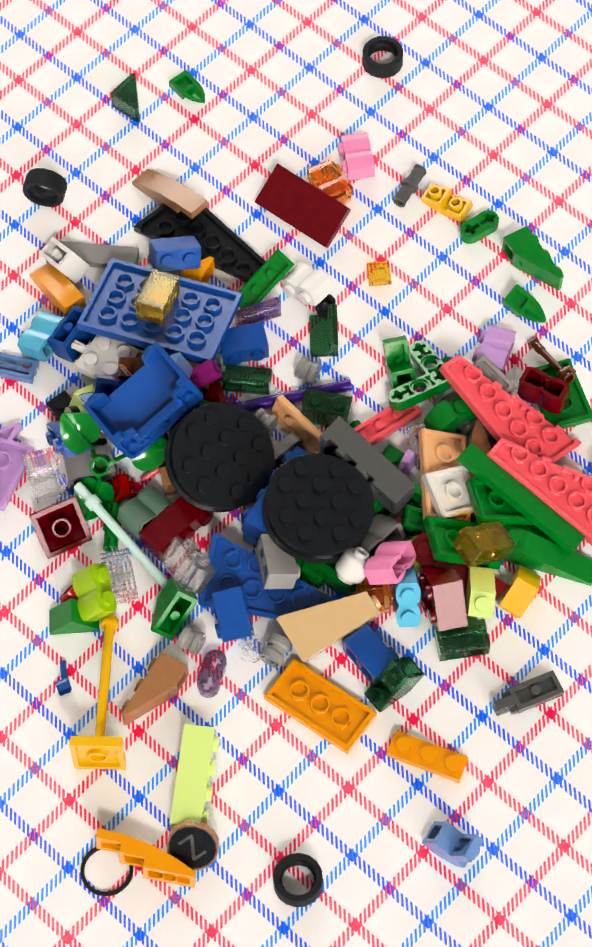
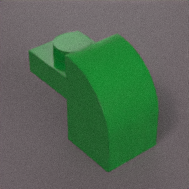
M406 336L382 340L384 366L391 389L416 379L415 368L410 361Z
M459 396L448 403L446 400H443L432 408L424 418L422 428L456 434L458 426L477 416Z

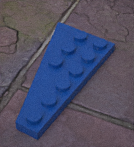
M213 531L199 605L210 607L209 600L213 599L211 593L243 586L250 615L277 620L276 618L281 615L336 600L299 579H296L293 589H264L257 555Z

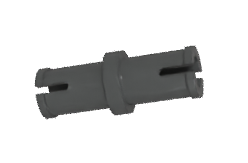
M415 164L408 177L402 180L401 188L392 199L395 205L402 208L405 207L411 195L417 192L419 183L427 173L423 166Z

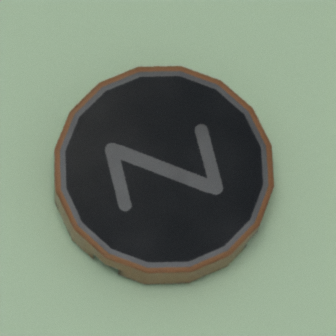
M185 820L176 824L170 831L166 843L167 853L192 870H202L209 867L216 860L219 852V837L215 830L201 821L197 823L192 822L193 820Z

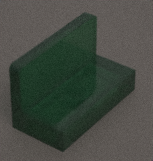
M337 304L328 305V315L309 316L311 357L338 356Z
M226 365V369L222 373L223 391L270 395L272 369Z

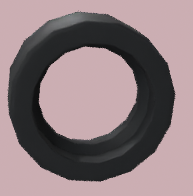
M377 36L365 43L362 50V64L365 71L376 78L395 76L403 66V48L401 44L388 36ZM378 51H387L392 53L395 59L392 62L380 64L370 59V56Z
M35 168L26 174L22 192L27 199L37 205L55 207L64 201L67 182L57 172L45 168Z
M303 853L289 854L282 858L275 866L273 872V884L276 895L282 902L292 907H305L315 902L323 888V874L318 862L310 855ZM292 866H304L313 874V886L307 893L294 895L284 888L282 882L283 875Z

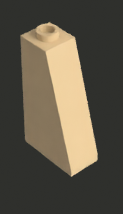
M366 591L281 615L276 619L301 660L306 663L365 624L379 617L381 613L378 609L382 605L375 594L369 596Z

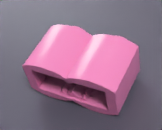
M368 133L341 136V143H337L339 157L343 156L344 159L341 161L342 173L347 174L348 180L375 177V164Z
M411 540L383 542L378 546L375 556L370 557L364 567V574L370 585L397 584L403 579L406 569H409L416 559V553Z

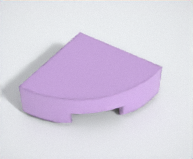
M408 449L404 454L398 467L403 474L409 475L415 466V452Z

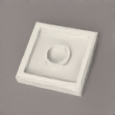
M462 465L426 473L422 476V480L439 518L452 519L474 513L465 484L471 476Z

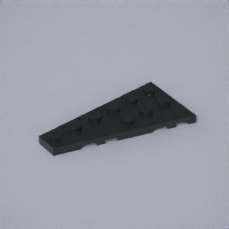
M163 203L133 226L134 232L150 239L194 236L201 246V260L210 256L213 257L216 269L244 282H247L266 262L207 208L191 219L182 211L176 213Z

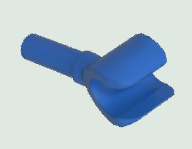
M64 660L60 661L62 680L55 682L60 696L72 691L67 675L66 661Z

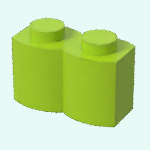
M90 564L72 575L73 589L78 597V611L83 621H98L116 611V598L110 588L111 577L105 564Z

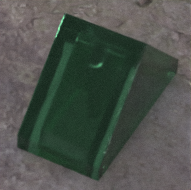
M132 73L111 92L112 106L133 121L140 122L136 75Z

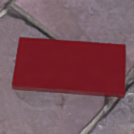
M278 163L254 201L325 248H329L352 210Z

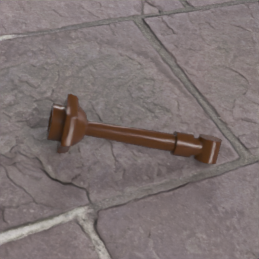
M536 336L527 341L530 349L534 348L539 355L558 371L556 378L563 380L567 384L574 381L576 373L574 368L570 365L562 368L545 350V347Z

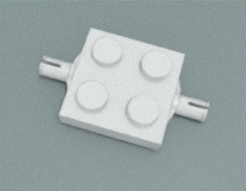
M96 335L88 345L78 340H74L71 345L72 349L82 353L74 365L75 370L114 390L124 380L117 377L119 357L137 358L140 350L124 342Z

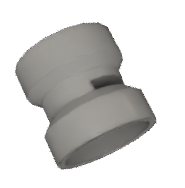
M270 633L266 640L268 645L262 648L258 656L264 663L280 668L284 662L283 656L289 652L292 644L284 636Z

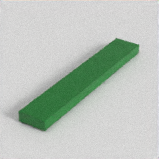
M470 443L456 459V461L570 555L586 537L473 443Z

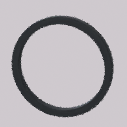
M94 847L85 855L80 867V874L85 887L90 892L99 896H113L122 892L132 880L133 865H129V875L125 883L113 891H99L88 884L84 874L86 862L91 855L102 850Z

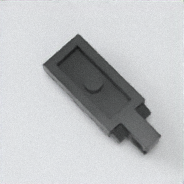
M551 670L509 687L506 692L502 693V699L493 702L492 708L496 716L508 713L509 711L511 715L519 714L563 696L564 690L554 671Z

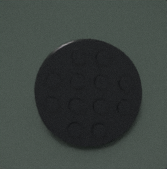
M209 403L188 413L174 426L166 443L165 466L173 487L185 501L204 511L215 513L229 512L251 503L256 499L257 494L262 488L266 489L269 484V478L274 470V448L265 426L250 411L232 403Z
M305 454L285 462L272 476L262 504L264 525L274 543L290 556L315 564L336 562L345 550L351 547H359L369 531L375 512L374 497L363 475L346 461L326 454Z

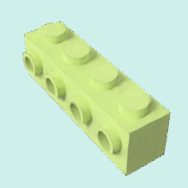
M184 724L169 821L171 830L176 824L185 820L209 823L210 811L206 810L207 801H212L213 786L209 785L210 776L215 777L217 761H213L214 752H219L220 737L216 736L215 727Z

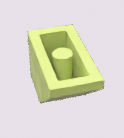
M469 566L465 592L467 616L493 619L496 597L494 569Z

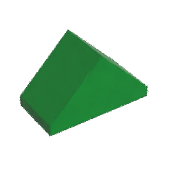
M71 598L49 610L50 635L100 632V620L83 621L78 611V600Z

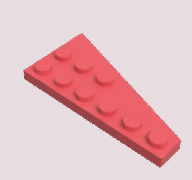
M455 356L439 368L441 374L497 442L501 438L528 449L529 453L551 459V462L554 464L582 443L577 438L573 440L566 435L564 429L559 425L555 427L545 420L542 413L515 394L510 395L502 389L500 383L497 381L493 383L486 378L480 369L462 356Z
M501 438L487 456L586 536L584 540L592 545V477L565 465L563 467L556 465L547 457L543 456L540 458L529 453L528 449Z

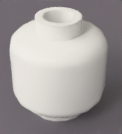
M351 547L345 550L335 564L337 577L348 585L361 583L366 577L364 567L369 559V553L361 547Z

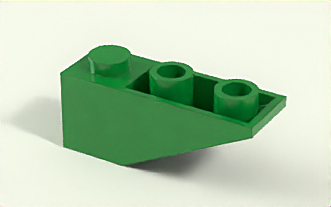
M526 226L503 237L502 251L515 268L557 290L561 289L564 274L561 268L553 263L548 250L543 249L535 233H532Z

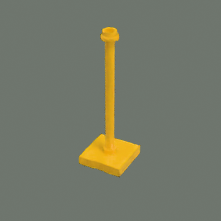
M108 615L100 622L101 628L104 629L95 736H70L69 746L74 769L126 770L127 760L124 752L123 737H105L114 630L119 628L118 618L115 615Z

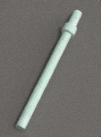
M82 482L77 483L74 489L84 499L86 507L100 517L156 582L164 588L169 580L101 505L102 501L95 494L92 495Z

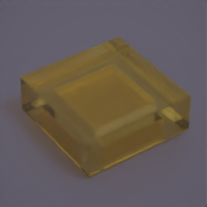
M389 261L366 263L368 286L391 285Z

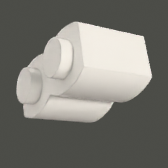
M298 263L280 280L283 285L282 290L288 297L299 299L303 304L317 306L335 289L328 274L321 270H314L305 263Z

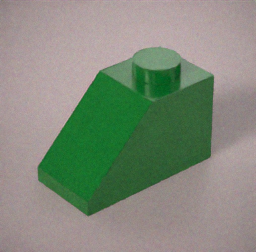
M173 577L169 579L157 598L150 628L152 632L170 640L175 637L199 601L190 585Z

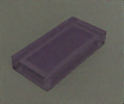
M275 297L237 310L235 314L236 326L264 322L281 316V302L279 298Z

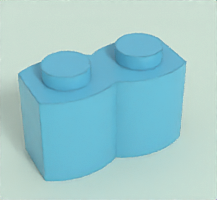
M46 311L39 312L32 319L30 328L25 330L18 339L17 345L22 355L42 362L49 360L54 352L47 341L64 317Z
M415 568L406 569L403 579L399 583L394 584V608L399 627H418L421 620L419 606L421 590L418 574Z

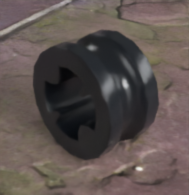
M328 294L315 306L316 313L322 317H329L334 314L336 310L335 298ZM324 302L329 303V305H327V308L322 307V305H324Z

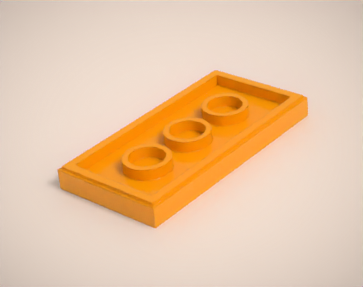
M295 658L291 660L264 696V700L347 755L377 716L375 710Z

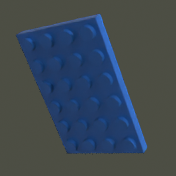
M111 258L77 322V329L143 348L153 345L157 341L169 355L180 352L186 360L202 364L208 359H215L241 304L243 293L163 271L155 272L152 268Z

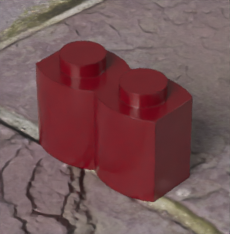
M527 367L519 379L517 394L526 402L539 404L542 409L549 413L560 414L568 401L570 387L561 379L548 377L545 372L538 368Z

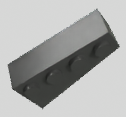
M340 416L320 435V454L340 458L355 467L369 484L374 500L394 515L414 496L415 484L408 475L403 474Z

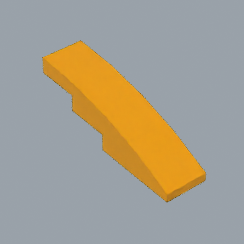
M98 828L96 848L119 853V863L142 867L143 878L195 888L196 872L172 855L125 834Z

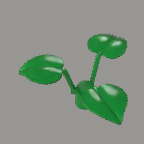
M64 412L60 417L59 428L65 446L77 454L85 452L89 447L91 457L93 458L89 468L97 480L93 477H85L79 482H82L92 495L95 494L102 501L101 505L106 509L107 503L111 502L112 505L115 492L110 483L101 482L102 476L107 474L112 464L127 456L122 454L111 459L106 454L97 455L92 443L99 439L100 427L89 414ZM161 437L140 456L131 459L134 467L146 472L158 468L165 459L167 440ZM74 489V495L85 521L99 517L94 511H90L86 507L84 499Z

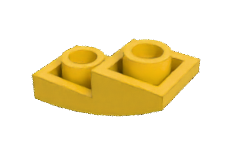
M432 182L420 198L424 204L433 210L460 222H463L473 207L472 200L453 195L451 188Z

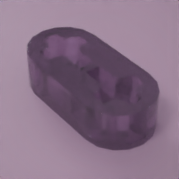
M211 650L206 653L198 675L197 689L199 694L205 698H211L218 694L224 678L227 659L220 650ZM215 658H219L220 663H217L215 670L213 671L212 664L210 661H214ZM209 677H212L213 686L206 690L204 684H207Z

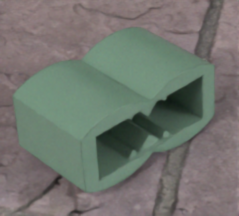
M154 486L147 489L144 488L138 492L135 498L125 500L120 504L117 520L138 538V532L168 508L172 502Z

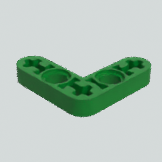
M418 340L409 346L410 358L422 376L400 385L388 393L390 408L395 411L410 408L451 388L450 383L439 371V368L444 363L426 341ZM427 364H436L433 368H425ZM418 387H425V388H426V389H425L424 391H422V392H416V391H414V390H415L416 388H418Z

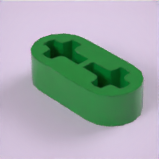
M486 210L465 221L460 227L461 240L464 243L473 244L495 232L499 225L498 214L494 211Z

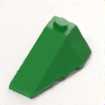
M504 525L497 548L501 560L517 565L520 564L527 568L585 585H592V559L577 549L570 555L534 525Z

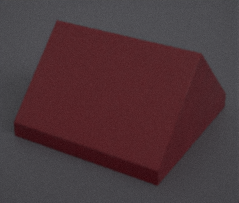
M75 495L29 515L33 530L47 559L93 540Z

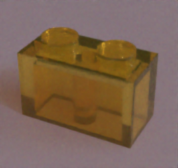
M153 269L149 277H145L141 293H137L133 306L136 308V318L163 325L180 292L179 276Z
M500 521L484 522L473 527L466 526L458 532V537L452 543L467 567L503 560L515 546L514 541Z

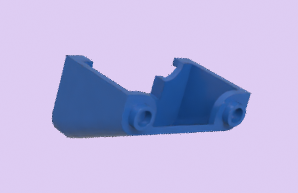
M157 341L153 345L146 347L143 351L141 360L145 365L109 396L105 393H95L82 405L112 444L130 459L144 453L175 426L181 418L197 407L203 399L201 391Z

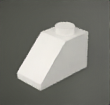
M53 236L39 252L41 257L75 284L84 277L87 269L90 267L89 264Z

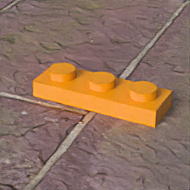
M397 730L387 751V757L456 783H460L469 759L467 756Z

